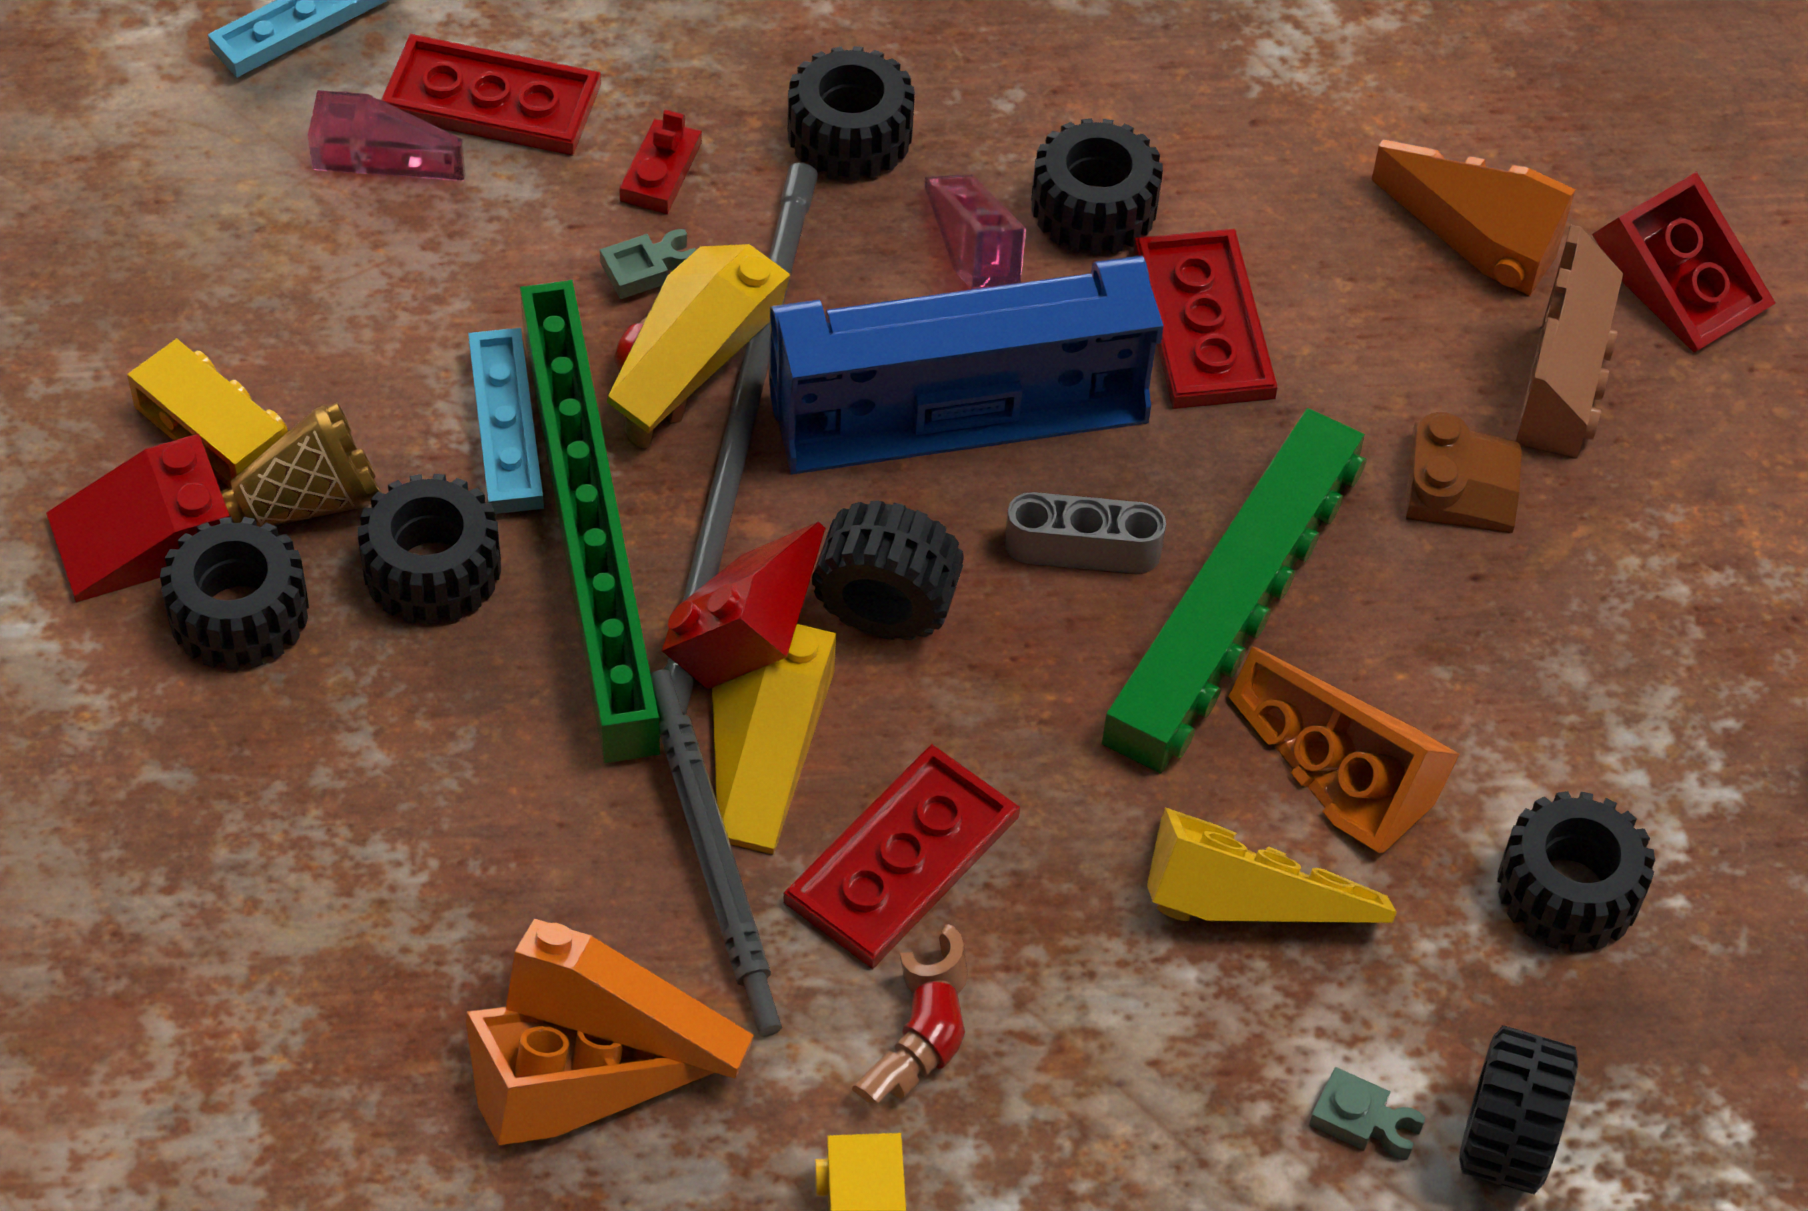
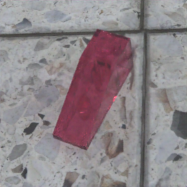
M317 90L308 131L313 170L464 181L465 163L461 138L369 94Z
M973 174L926 176L924 187L954 271L971 290L1021 283L1026 228Z

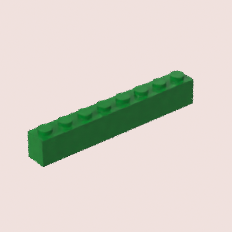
M1307 407L1109 708L1105 718L1102 745L1162 774L1172 756L1179 759L1183 757L1195 733V728L1192 727L1193 723L1199 715L1204 718L1209 716L1218 700L1221 691L1218 684L1223 676L1226 675L1232 678L1236 674L1245 656L1246 648L1243 645L1249 636L1255 639L1260 636L1271 613V609L1267 607L1274 597L1279 600L1285 597L1295 576V570L1292 568L1298 559L1306 562L1311 556L1319 538L1317 529L1322 522L1331 524L1343 500V495L1340 493L1345 485L1353 488L1358 482L1367 461L1366 458L1360 456L1364 433Z

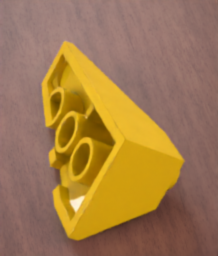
M750 244L699 247L667 276L608 395L607 403L645 432L649 433L770 322V307L782 305L791 274Z
M797 624L786 658L712 687L716 798L731 845L771 855L775 853L835 672L836 633Z
M1165 807L1160 821L1147 883L1152 902L1158 904L1157 910L1181 921H1189L1192 915L1207 921L1393 923L1397 911L1387 895L1321 868H1312L1310 875L1300 872L1301 865L1286 857L1284 852L1267 847L1266 850L1260 849L1257 853L1247 850L1244 844L1235 840L1236 832Z

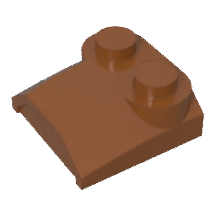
M1446 412L1431 413L1423 417L1420 422H1415L1411 439L1406 519L1513 533L1520 493L1522 450L1519 442L1471 431L1462 419Z

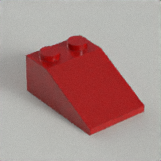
M1697 171L1624 213L1592 234L1598 246L1623 273L1622 282L1693 352L1700 350L1776 304Z
M199 434L144 449L46 512L76 603L160 578L161 568L167 567L165 562L167 553L170 549H179L177 541L185 533L194 536L198 533L196 527L208 522L211 527L219 525L220 518L230 517Z
M816 522L740 555L674 609L668 620L669 630L662 652L707 689L786 658L826 528L820 522Z

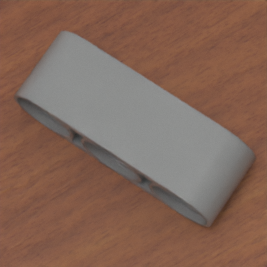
M1030 492L1018 495L1010 502L1007 511L1004 543L1010 557L1026 564L1141 574L1153 570L1159 564L1166 520L1160 509L1144 502Z

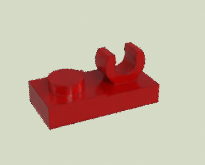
M664 110L663 120L654 118L639 151L636 153L619 187L621 202L665 214L669 213L702 144V131L686 127L684 114Z

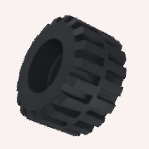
M842 46L831 48V53L828 54L820 51L812 55V62L803 61L798 66L797 74L792 75L788 90L787 132L790 147L795 148V156L800 162L809 161V165L815 168L817 173L822 170L826 171L827 177L837 180L839 176H849V181L860 180L862 175L874 178L880 176L881 169L892 170L897 166L898 159L905 158L909 150V144L912 143L915 91L914 86H911V77L908 72L900 71V63L895 59L885 60L884 53L873 50L871 53L865 52L864 47L853 46V50H843Z
M1092 118L1081 119V124L1075 125L1072 122L1061 125V133L1052 131L1046 136L1045 144H1040L1034 166L1031 210L1033 217L1038 218L1037 226L1043 233L1051 232L1050 240L1060 245L1065 242L1069 244L1068 250L1078 253L1081 249L1090 250V255H1101L1102 250L1109 249L1113 254L1121 252L1124 244L1133 247L1135 238L1141 237V235L1147 236L1151 231L1153 221H1156L1163 163L1159 162L1160 154L1157 148L1149 147L1150 139L1143 133L1135 135L1133 133L1134 128L1125 123L1120 127L1113 124L1114 120L1103 119V122H1093Z
M435 473L432 479H422V474L412 475L408 483L402 484L397 480L389 484V492L387 494L377 492L370 499L372 508H364L360 516L361 526L358 527V543L365 585H368L369 594L375 603L382 601L383 610L392 616L399 611L402 612L404 621L415 623L417 618H426V624H439L438 618L447 616L450 621L462 618V610L468 609L474 612L481 607V596L490 598L495 590L494 580H499L501 574L498 522L496 521L495 510L492 504L485 503V495L478 488L468 491L467 481L456 478L453 482L446 481L445 474ZM430 542L445 543L452 546L448 550L434 555H418L408 552L418 545Z
M870 501V504L854 503L851 504L850 509H841L837 513L836 518L832 520L812 576V585L815 586L814 594L818 600L824 602L823 607L830 614L838 616L840 618L839 621L847 626H853L865 634H873L890 640L895 638L915 640L916 636L927 637L933 634L934 629L939 630L947 617L963 568V551L958 548L959 542L955 536L946 533L947 528L939 521L931 520L927 514L919 510L914 511L906 508V505L893 503V505L885 504L883 501Z
M232 517L220 518L219 525L210 527L208 522L196 527L198 533L194 536L185 533L177 540L179 549H170L165 557L167 567L161 568L160 580L172 635L178 645L183 644L187 655L193 659L202 655L203 664L215 668L219 662H223L226 664L227 670H239L241 663L250 662L251 668L263 665L262 658L269 655L275 660L284 654V644L293 646L300 638L299 628H305L307 624L309 602L299 551L294 550L293 541L286 534L278 536L277 527L269 523L258 527L256 519L244 517L241 523H233ZM249 586L257 588L254 593L237 600L213 598L219 592L231 587Z
M1569 791L1556 793L1553 802L1545 796L1536 800L1532 810L1525 808L1519 815L1516 825H1513L1501 860L1497 882L1501 883L1498 892L1501 904H1510L1507 915L1513 923L1523 921L1526 924L1523 931L1526 935L1534 939L1539 934L1547 938L1546 946L1558 949L1560 943L1569 944L1570 952H1583L1587 943H1590L1594 950L1606 947L1609 938L1617 941L1626 934L1628 926L1634 924L1655 872L1652 870L1655 862L1654 849L1647 848L1650 837L1645 828H1634L1637 818L1628 810L1623 814L1615 810L1617 803L1608 798H1605L1603 803L1594 801L1593 793L1581 792L1579 798H1571ZM1555 860L1579 862L1590 868L1601 881L1596 883L1573 881L1560 874L1550 862Z
M1504 1025L1494 1034L1480 1073L1460 1149L1459 1161L1463 1174L1533 1195L1544 1185L1560 1142L1578 1069V1057L1575 1046Z

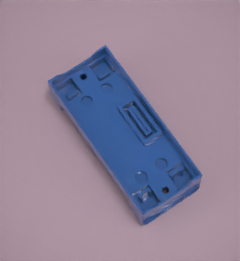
M1140 255L1093 262L1091 273L826 309L825 314L820 299L771 306L769 344L770 397L775 420L779 423L790 474L1149 423L1151 412L1149 387L1156 344L1161 343L1164 325L1150 285L1149 272L1144 257Z

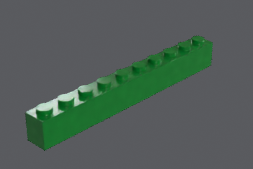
M573 280L520 287L524 336L604 763L660 755L659 715Z

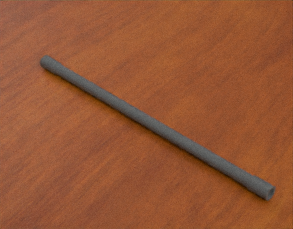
M795 163L788 168L780 200L781 210L769 254L770 260L790 274L792 273L805 216L810 210L818 177L815 168L806 163ZM786 289L785 296H784V299H783V303H782V304H784L785 297H786V293H787V289ZM770 322L747 342L683 601L711 580L719 571L769 367ZM668 657L667 665L663 669L670 671L683 715H686L695 678Z

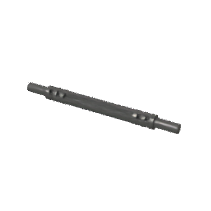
M666 669L657 670L651 673L657 709L661 718V723L659 724L660 738L738 985L745 987L759 1035H773L782 1029V1025L767 981L771 971L692 721L689 716L683 715L670 671Z

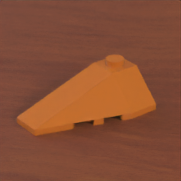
M534 919L515 950L506 1003L507 1010L736 1079L752 1045L754 1035L593 936L571 930L559 923H547Z

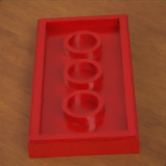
M410 34L379 103L380 116L574 155L601 86V72Z
M1225 229L1135 238L1134 254L1135 256L1142 255L1146 261L1150 285L1164 325L1161 343L1157 344L1172 408L1178 409L1276 399L1278 387L1236 230Z
M931 744L784 891L783 903L870 968L874 969L1019 818L1020 806Z

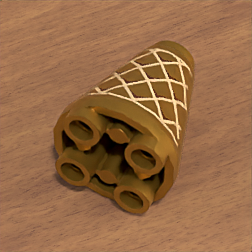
M338 403L328 407L324 404L314 409L234 477L230 482L231 487L221 491L227 510L234 523H241L243 518L247 517L256 519L258 527H262L265 523L276 526L363 508L371 504L370 499L377 492H381L374 479L376 475L363 449L356 450V444L350 434L352 432L351 427Z

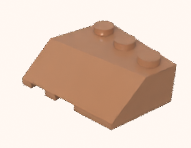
M1570 225L1542 322L1515 441L1523 446L1578 458L1583 439L1594 440L1601 409L1594 408L1592 405L1594 399L1602 400L1608 380L1609 369L1601 368L1603 360H1611L1618 331L1610 328L1623 273L1580 226Z

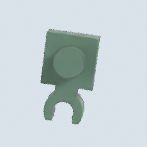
M676 229L668 232L661 242L655 244L652 243L648 234L602 248L600 249V264L619 298L623 299L662 286L668 276V271H673L696 249L692 248L684 252L677 251L687 247V233L685 229Z
M1335 1067L1313 1111L1309 1126L1364 1151L1370 1138L1373 1137L1381 1141L1383 1148L1391 1156L1408 1160L1414 1143L1399 1136L1396 1130L1405 1128L1413 1133L1420 1134L1426 1118L1422 1113L1413 1108L1400 1107L1393 1110L1387 1107L1386 1104L1391 1091Z

